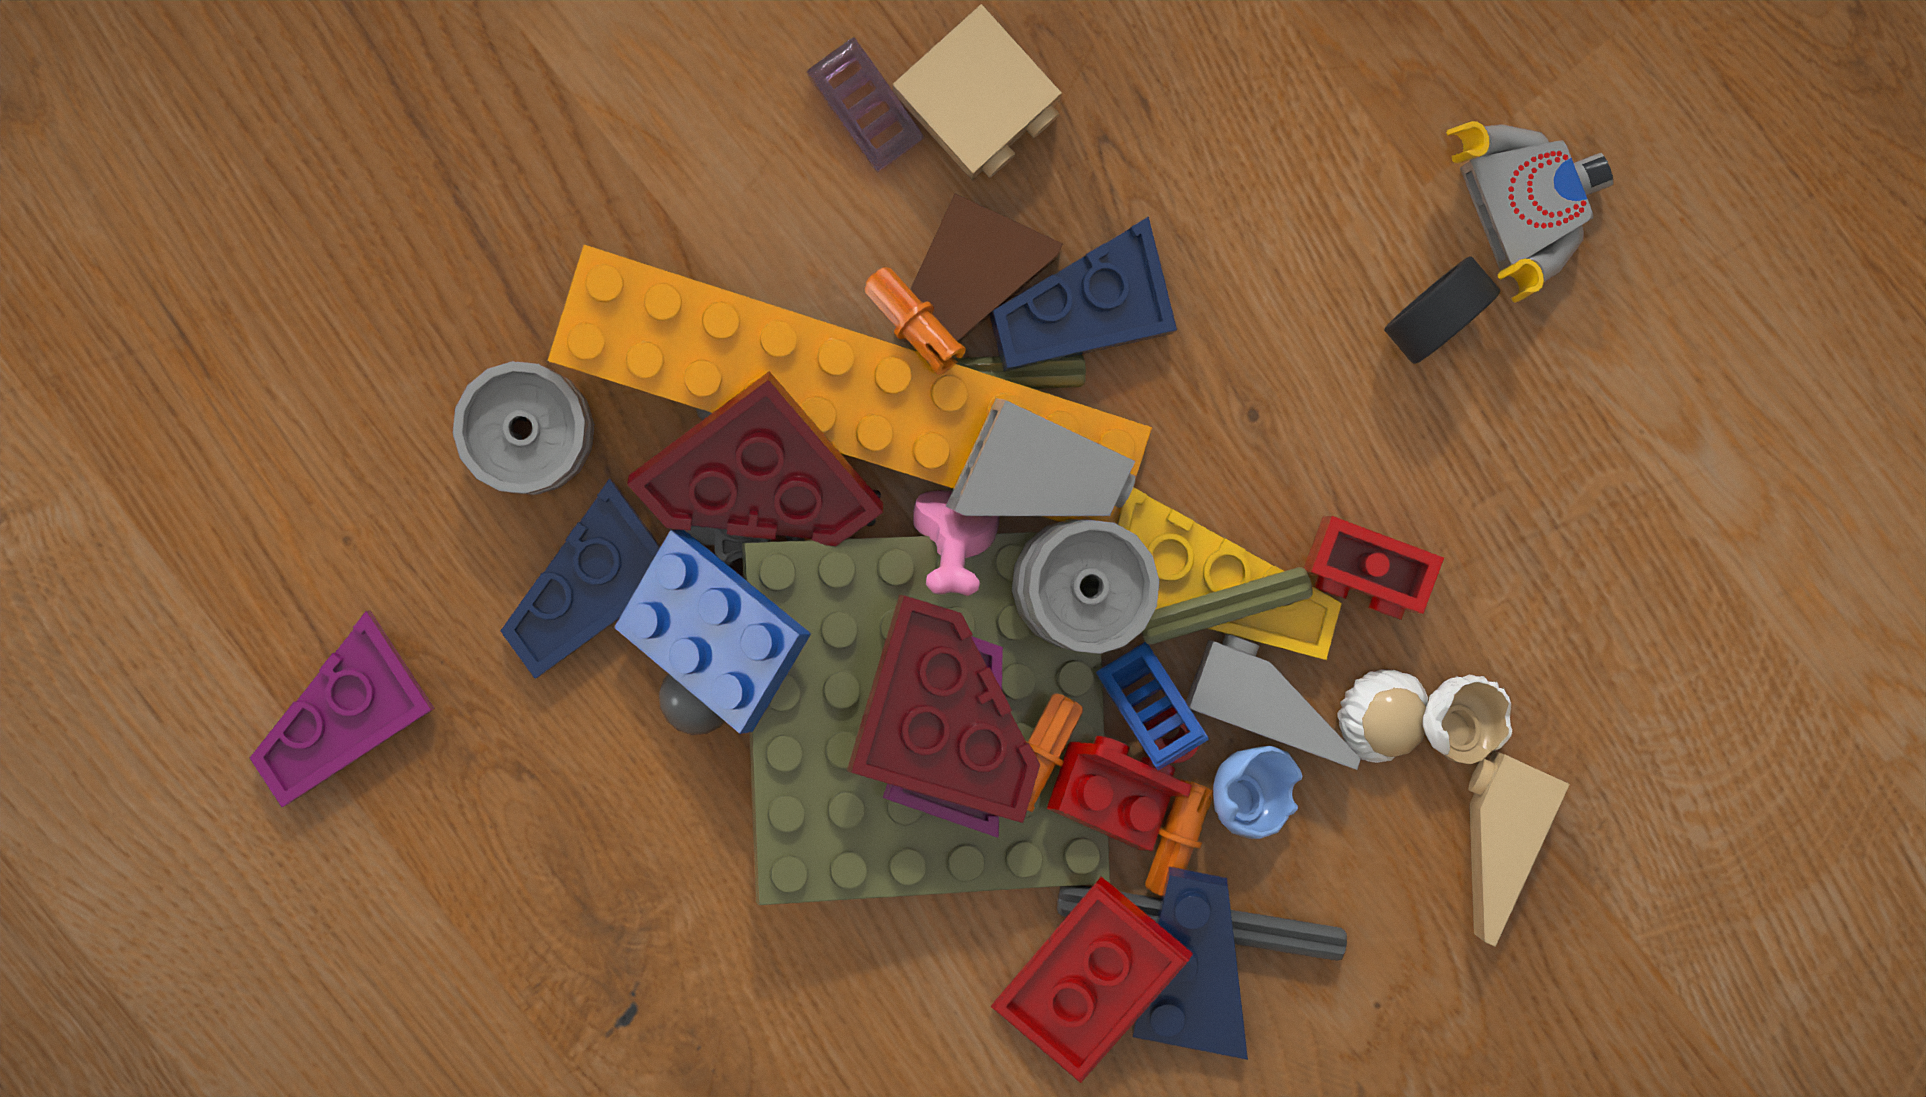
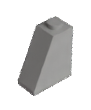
M996 398L946 507L965 516H1110L1114 506L1121 508L1130 496L1135 483V475L1130 472L1135 461L1007 400Z

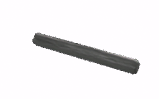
M1082 885L1061 886L1057 900L1058 913L1066 917L1091 887ZM1121 892L1155 922L1157 921L1162 898ZM1231 910L1234 942L1237 945L1335 961L1342 960L1347 946V932L1342 928Z

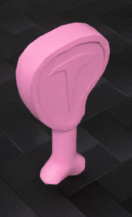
M953 491L923 493L918 496L913 510L914 527L918 532L929 536L936 543L937 553L941 555L940 567L927 575L926 586L935 594L952 592L966 596L972 595L979 589L980 581L974 573L964 568L965 558L978 555L991 546L998 531L999 516H965L946 507Z

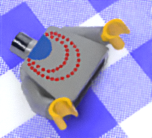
M1471 121L1447 130V136L1457 135L1463 143V152L1453 155L1451 158L1457 164L1470 160L1460 167V170L1500 269V272L1497 274L1499 280L1511 276L1518 283L1519 292L1511 298L1516 303L1539 291L1544 282L1563 269L1583 241L1584 231L1582 225L1593 218V212L1587 195L1612 186L1613 175L1608 161L1602 153H1597L1573 163L1567 145L1563 140L1549 142L1547 137L1539 131L1508 125L1483 126L1479 122Z

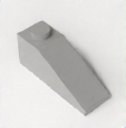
M1229 634L1225 635L1222 644L1208 640L1186 699V704L1190 709L1350 768L1358 769L1361 758L1269 661L1255 657L1259 645Z

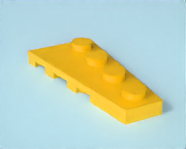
M1134 487L1127 501L1122 506L1118 525L1137 535L1154 559L1160 580L1156 609L1284 572L1280 568L1269 564L1244 548L1215 534ZM1312 587L1313 595L1308 599L1216 625L1208 629L1327 660L1342 603Z

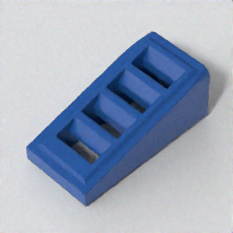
M1146 642L1096 672L1106 692L1157 771L1209 740L1205 731ZM1149 673L1152 675L1154 680L1125 697L1122 692L1123 689ZM1162 690L1165 697L1136 714L1132 707ZM1174 708L1177 714L1149 731L1146 730L1143 724L1167 709ZM1182 724L1186 726L1189 733L1165 748L1158 749L1154 741Z

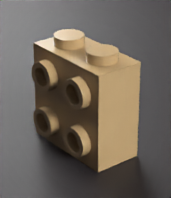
M982 4L893 83V94L971 180L976 178L982 171L991 178L1001 170L1016 154L1010 146L1026 131L1033 138L1044 131L1059 116V112L1054 106L1060 101L1062 94Z

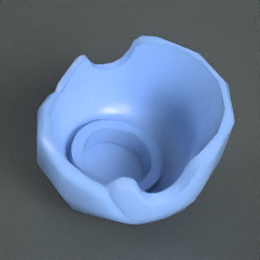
M1260 746L1231 754L1219 766L1213 785L1214 808L1221 823L1231 833L1249 839H1261L1278 833L1289 816L1298 810V805L1292 797L1294 785L1302 780L1303 776L1300 768L1289 752L1273 746Z

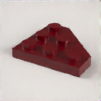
M770 371L629 474L627 485L666 528L691 531V526L727 529V535L776 540V535L809 538L820 544L836 547L883 513V502Z
M899 595L847 771L1023 823L1040 763L1032 747L1025 741L1011 714L1012 709L992 670L986 666L971 637L973 634L966 620L960 612L905 595Z

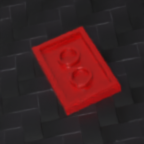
M1101 876L990 1007L1077 1081L1082 1083L1186 965L1193 953Z

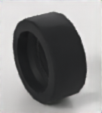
M1469 256L1413 300L1388 323L1384 331L1413 364L1419 363L1475 319L1498 297L1500 289L1474 258Z

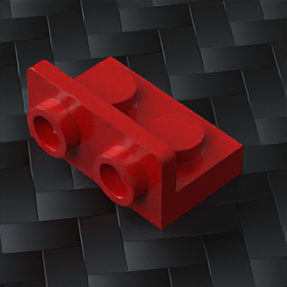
M1096 736L1094 743L1069 742L1063 759L1064 763L1060 768L1047 809L1138 850L1153 851L1170 797L1188 798L1192 785L1173 777L1176 769L1169 764L1157 771L1150 758L1142 757L1140 762L1127 756L1130 747L1114 739Z

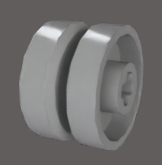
M512 361L485 370L467 385L455 407L453 437L460 459L476 479L499 491L538 495L561 488L581 471L592 451L595 424L587 399L571 380L539 364ZM528 418L532 423V433L528 438L522 440V436L514 432V425L518 419L526 422Z
M1068 519L1044 527L1026 542L1014 565L1012 593L1019 616L1034 635L1056 647L1101 654L1127 645L1145 630L1157 607L1160 580L1152 554L1134 533L1113 522ZM1089 575L1091 582L1084 586V591L1087 595L1085 597L1080 590V583L1085 576Z

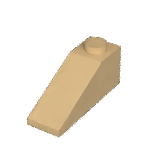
M1493 751L1489 761L1483 759L1478 763L1468 790L1474 793L1470 801L1474 935L1495 947L1570 785L1497 751Z

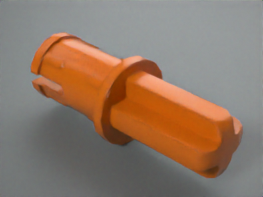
M883 267L868 278L865 293L896 326L894 335L898 339L906 338L928 362L936 375L945 373L957 363L952 357L953 355L957 358L963 357L966 348L958 343L932 314L934 306L928 301L922 303L891 268Z
M1054 693L1050 697L1027 742L1032 747L1040 763L1027 809L1029 812H1033L1034 805L1055 766L1062 767L1064 761L1059 758L1083 713V707L1079 703L1062 694Z
M1180 778L1181 781L1192 785L1188 798L1175 796L1165 826L1160 827L1158 834L1162 835L1145 882L1146 889L1160 896L1163 895L1168 868L1174 867L1186 870L1194 847L1201 848L1202 842L1198 839L1213 799V789L1192 781L1190 783V781Z

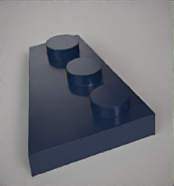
M1149 216L991 312L989 316L1003 372L1166 336L1177 331Z
M610 478L598 493V497L581 521L576 524L565 540L566 542L546 570L540 574L500 630L535 679L619 620L661 547Z

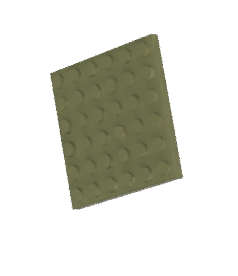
M1038 532L997 533L994 542L984 552L965 558L964 568L974 573L980 581L979 589L969 596L952 592L935 594L926 586L927 575L939 568L941 555L937 553L936 543L929 536L846 539L836 547L826 546L815 541L742 543L743 578L811 633L753 732H749L756 903L758 905L1095 884L1101 876L1110 883L1108 836L1047 809L1061 768L1058 765L1053 769L1044 789L1038 797L1033 812H1026L1023 823L999 816V838L882 798L887 783L847 771L899 595H905L960 612L966 620L973 637L1003 647L1002 692L1012 709L1011 714L1025 741L1028 742L1050 697L1054 693L1062 694L1083 707V713L1059 759H1064L1069 742L1094 743L1096 736L1104 737L1103 686L1096 673L1102 668L1101 654L1072 651L1052 645L1034 635L1017 611L1012 593L1014 565L1026 542ZM1089 575L1085 576L1080 583V590L1085 597L1087 595L1084 591V586L1091 582Z

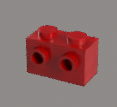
M1323 516L1304 568L1308 574L1316 576L1314 588L1343 599H1347L1351 589L1372 597L1368 608L1402 620L1405 610L1424 614L1444 557L1340 518Z

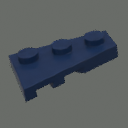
M1169 867L1156 923L1189 949L1193 955L1134 1022L1132 1035L1134 1038L1248 1060L1227 878Z

